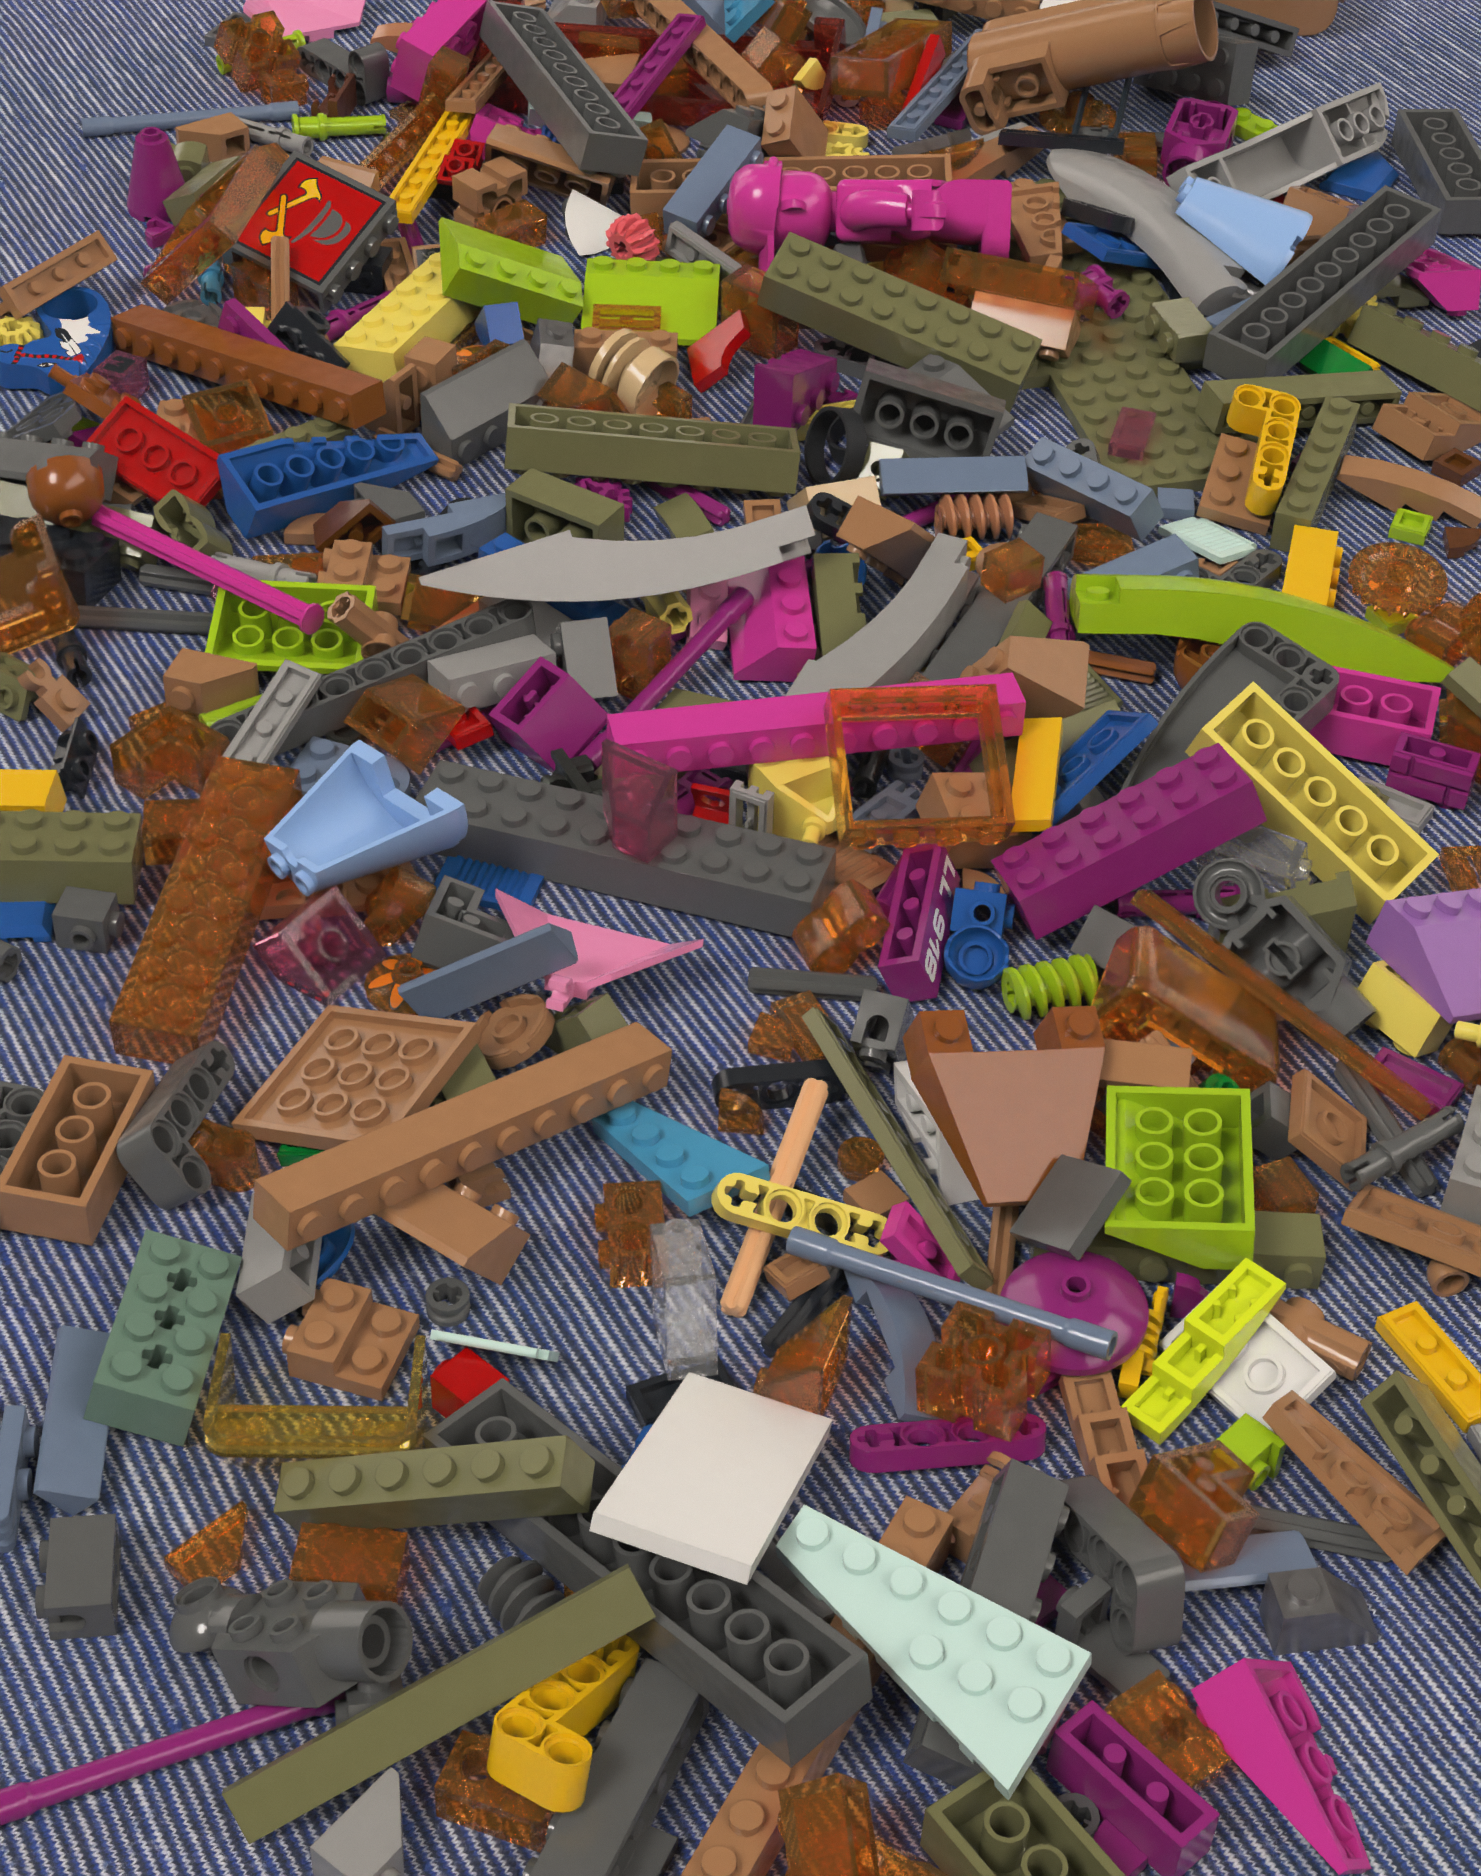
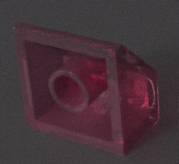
M336 885L307 899L252 945L278 981L325 1006L333 1003L387 956Z

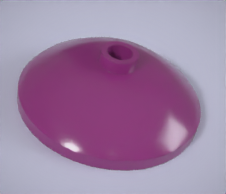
M1085 1251L1079 1261L1053 1252L1037 1255L1022 1263L1011 1273L1004 1283L1000 1296L1066 1318H1077L1118 1332L1115 1351L1111 1359L1106 1361L1067 1348L1060 1342L1000 1322L1004 1336L1020 1356L1035 1366L1053 1373L1069 1376H1087L1111 1370L1127 1361L1138 1350L1146 1335L1149 1309L1142 1287L1134 1276L1120 1264L1093 1252Z

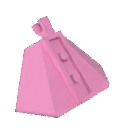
M246 0L243 12L273 36L280 38L291 35L294 30L298 29L302 32L305 40L314 42L322 38H334L335 30L359 26L366 0Z
M498 889L495 892V897L514 937L547 923L572 932L578 962L543 977L545 979L544 990L552 991L551 997L546 1000V1008L563 1012L573 997L587 1000L597 986L703 947L704 939L668 944L550 915Z

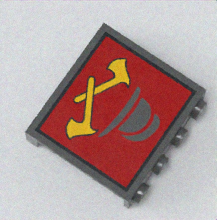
M294 150L220 240L223 261L235 268L244 257L271 271V238L275 235L288 237L290 244V281L318 295L320 312L325 314L332 304H337L340 301L344 289L351 280L355 281L359 277L362 267L367 260L377 254L388 234L391 235L396 230L399 222L396 200Z

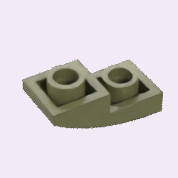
M1400 274L1375 294L1377 299L1391 297L1397 308L1401 307L1403 309L1428 306L1430 301L1410 278Z
M686 492L653 507L658 520L668 528L671 539L714 532L713 527L702 510Z

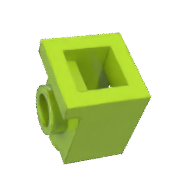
M1245 1413L1208 1447L1201 1479L1208 1483L1215 1493L1227 1497L1234 1502L1248 1488L1251 1491L1257 1490L1266 1480L1267 1476L1274 1479L1279 1474L1286 1444L1279 1436Z

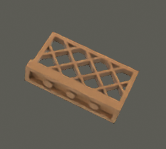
M97 230L0 287V297L3 300L0 303V319H3L5 315L12 314L17 321L118 260L100 231Z

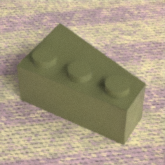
M859 553L813 554L810 602L817 647L815 661L847 641L866 625L865 613H861L859 596H863L862 583H858Z

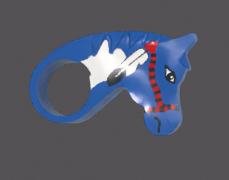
M72 287L35 309L37 323H40L44 338L33 340L26 345L6 344L0 346L1 387L6 389H39L44 393L50 394V396L60 393L66 387L48 377L50 370L55 364H58V366L72 375L80 376L84 373L91 375L92 372L100 375L104 370V366L110 362L114 354L115 343L108 303L95 290L85 287Z

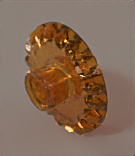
M1082 91L1069 93L1065 107L1040 111L1039 121L1041 125L1053 133L1071 134ZM1088 93L1080 126L1101 127V125H1108V128H1114L1117 117L1116 111L1111 109V105L1103 104L1102 100H1094V96Z
M1384 542L1367 546L1353 557L1348 570V583L1353 586V594L1361 596L1362 604H1372L1374 612L1382 609L1387 611L1388 616H1391L1393 613H1399L1404 619L1410 613L1420 617L1424 611L1432 612L1436 605H1441L1448 587L1447 575L1441 564L1434 557L1417 547L1403 543Z

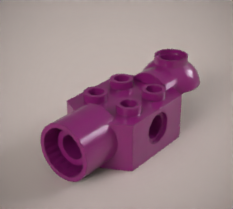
M1182 98L1178 100L1164 132L1160 163L1164 165L1162 170L1163 180L1168 187L1170 186L1166 177L1189 164L1232 147L1238 110L1230 105H1224L1214 100L1202 101L1195 98Z

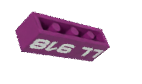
M943 842L903 849L880 954L878 969L889 991L894 996L909 999V1002L937 998L944 965V949L950 934L955 888L959 887L960 877Z

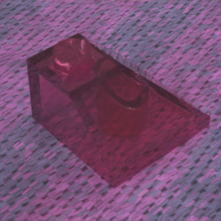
M605 739L601 743L603 812L612 847L648 864L677 837V769L609 739Z

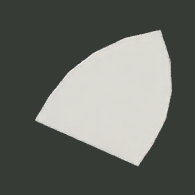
M573 189L565 209V224L575 250L579 256L597 254L609 249L606 245L609 239L605 231L610 228V224L622 215Z

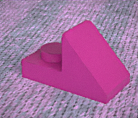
M907 1201L892 1206L879 1240L891 1253L890 1259L960 1282L961 1278L955 1272L923 1217Z

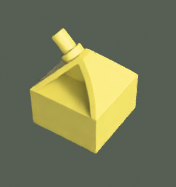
M842 755L749 764L748 789L751 785L759 787V794L763 795L766 790L774 792L772 834L818 844L825 835L838 830L839 822L843 820L847 760Z

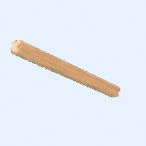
M808 1078L804 1081L772 1164L770 1182L790 1188L794 1187L829 1094L827 1090L828 1085L825 1081ZM761 1195L760 1198H759L758 1204H757L756 1209H755V1211H754L755 1214H757V1207H758L760 1201L762 1200L763 1195ZM780 1199L770 1201L769 1211L774 1219L781 1222L787 1202ZM748 1227L720 1300L721 1311L724 1314L737 1318H742L746 1315L774 1241V1234Z

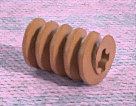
M977 493L970 494L968 500H966L964 494H956L953 501L949 494H942L939 498L934 516L935 537L938 533H943L944 530H948L950 536L956 537L958 530H962L964 538L971 536L973 529L977 530L980 540L985 538L987 529H991L994 539H999L1001 529H1005L1008 539L1012 536L1014 514L1007 493H999L996 499L992 493H985L982 501Z

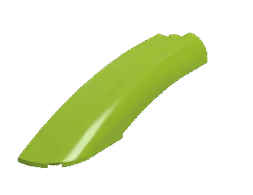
M1074 574L1071 582L1069 597L1070 613L1078 633L1157 634L1194 638L1224 644L1243 625L1250 622H1262L1331 666L1411 682L1441 683L1447 674L1455 669V667L1424 649L1370 622L1305 598L1259 586L1210 578L1171 575Z

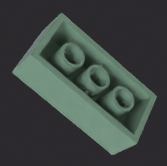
M145 1230L93 1381L83 1419L184 1447L240 1266L241 1256L152 1230Z

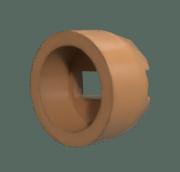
M1432 1259L1427 1267V1280L1436 1296L1449 1297L1465 1289L1469 1283L1467 1272L1439 1261L1436 1262V1260Z

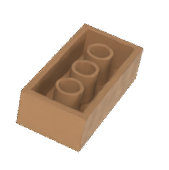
M68 1055L63 1056L0 1175V1229L93 1245L128 1174L117 1155L118 1140L156 1088L153 1070Z

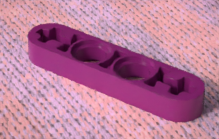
M1011 1413L866 1425L853 1430L850 1434L849 1462L859 1471L882 1473L990 1464L987 1461V1457L993 1451L1001 1452L1017 1461H1028L1042 1456L1045 1452L1046 1423L1043 1419L1033 1414ZM972 1439V1440H980V1441H979V1442H969V1441H965V1440ZM921 1443V1444H930V1445H929V1446H918V1445H914V1444Z

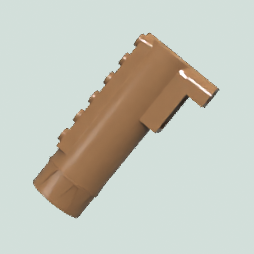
M1078 0L987 21L983 25L982 31L974 33L969 41L967 48L968 72L959 96L960 103L971 128L977 134L986 135L1005 128L1008 119L1011 117L1065 107L1069 92L1073 89L1156 72L1175 71L1213 61L1217 55L1219 39L1218 23L1213 1Z

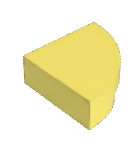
M809 58L793 78V81L798 86L810 90L821 89L830 82L816 58Z

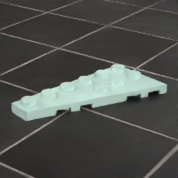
M804 1504L776 1544L777 1557L818 1601L823 1600L842 1620L843 1627L854 1639L857 1640L859 1638L875 1655L876 1662L933 1722L938 1721L959 1743V1749L973 1764L975 1762L978 1763L994 1780V1785L999 1792L1009 1801L1092 1663V1653Z

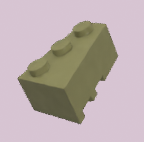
M1349 870L1335 873L1337 879L1309 885V881L1306 879L1295 882L1296 888L1270 894L1268 888L1264 889L1267 899L1283 895L1293 896L1346 953L1357 908ZM1241 894L1223 897L1221 900L1228 907L1233 906L1239 901ZM1209 924L1208 936L1213 965L1228 966L1219 954L1224 938L1230 930L1216 928Z

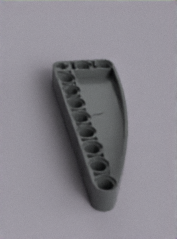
M1250 622L1243 625L1201 666L1159 720V725L1152 731L1142 747L1121 790L1135 786L1156 775L1161 769L1172 767L1189 758L1190 756L1185 751L1199 731L1253 681L1309 732L1333 709L1339 684L1337 670L1262 622ZM1114 900L1106 905L1114 906Z

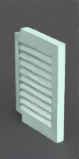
M1192 516L1159 526L1158 533L1165 537L1176 534L1190 550L1219 565L1244 558L1257 548L1256 543L1206 518L1197 519Z
M433 1329L430 1335L431 1340L558 1362L560 1353Z

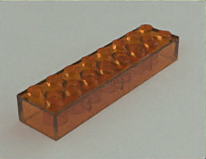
M217 755L110 1016L109 1025L115 1054L173 1064L178 1058L210 1041H214L276 877L267 862V858L271 856V853L264 838L303 797L299 769Z

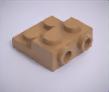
M354 539L334 540L332 549H324L323 571H319L317 583L376 586L378 611L401 616L411 572V557H398L392 554L373 555V542H361Z
M327 1277L320 1289L315 1290L314 1300L302 1306L304 1318L300 1326L291 1324L287 1328L282 1342V1352L287 1354L288 1371L291 1377L383 1401L420 1328L419 1314L373 1302L372 1289Z

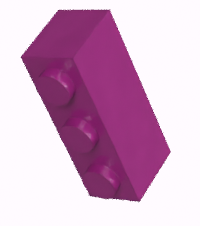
M1091 1700L1054 1731L1046 1770L1071 1793H1078L1088 1797L1098 1808L1100 1820L1103 1822L1107 1819L1149 1857L1147 1863L1161 1876H1182L1209 1852L1220 1813L1097 1703Z

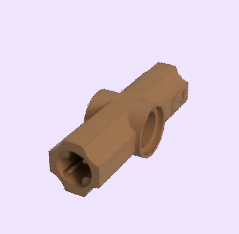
M347 591L336 596L335 601L328 608L327 619L361 645V655L364 659L410 640L398 631V619L394 615L384 611H373L355 595H351Z
M1292 1297L1286 1302L1279 1299L1269 1313L1335 1370L1337 1374L1351 1381H1356L1370 1354L1372 1342L1325 1321L1322 1310L1308 1299Z

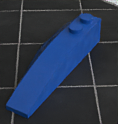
M421 433L378 434L376 439L369 440L362 439L359 435L345 436L343 441H327L326 437H312L310 442L295 443L293 438H280L220 454L217 458L227 513L245 539L284 529L294 520L306 515L327 513L340 501L354 500L353 484L362 482L392 488L433 467L439 461Z

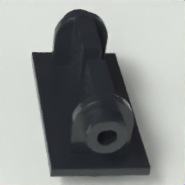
M75 717L71 731H66L58 737L57 748L53 757L55 764L51 765L50 770H57L64 792L74 790L80 799H84L99 751V743L95 734L86 728L79 717Z

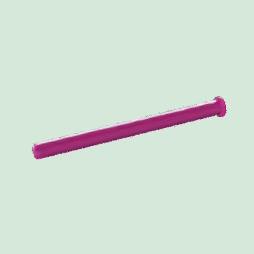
M104 505L92 517V525L299 625L300 630L305 634L315 633L323 623L324 609L321 605L316 603L307 604Z

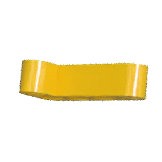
M1244 384L1235 389L1226 420L1229 427L1233 430L1259 437L1245 496V506L1256 515L1266 516L1275 512L1285 484L1301 403L1291 394L1256 385Z
M625 1634L526 1689L501 1708L494 1716L487 1759L489 1775L500 1784L550 1811L565 1813L581 1807L585 1800L592 1760V1746L584 1736L619 1707V1697L625 1681L630 1676L635 1677L640 1645Z

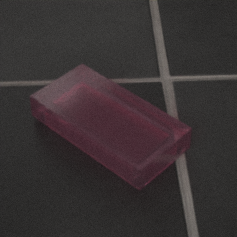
M1122 407L1109 442L1107 455L1142 461L1155 425L1157 413Z

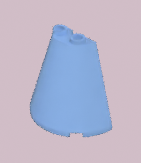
M1188 176L1180 186L1179 194L1175 198L1179 202L1175 212L1264 285L1285 269L1295 254L1296 246L1304 239L1313 220V216L1306 211L1200 177L1192 178Z
M358 740L346 750L264 838L271 853V856L267 858V862L277 877L284 879L288 876L303 895L310 896L314 892L456 846L467 834L468 819L465 805L438 787L424 796L427 807L395 788L385 755L363 741Z

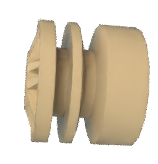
M623 328L612 334L597 352L590 366L587 386L592 394L602 397L608 404H616L622 413L655 416L668 401L676 386L679 376V362L675 357L659 347H651L646 339L638 337L632 330Z

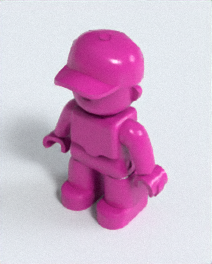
M772 156L769 158V161H764V164H747L734 173L727 198L728 231L734 244L746 252L759 255V278L762 280L776 256V250L780 249L789 231L822 246L827 242L831 232H836V239L840 243L861 242V244L890 245L901 244V240L911 244L933 240L946 244L977 246V260L981 265L1004 266L1005 263H1008L1010 250L1012 184L1008 180L957 179L949 182L936 179H843L837 184V191H831L827 181L820 175L810 171L783 170V162L778 161L777 157Z

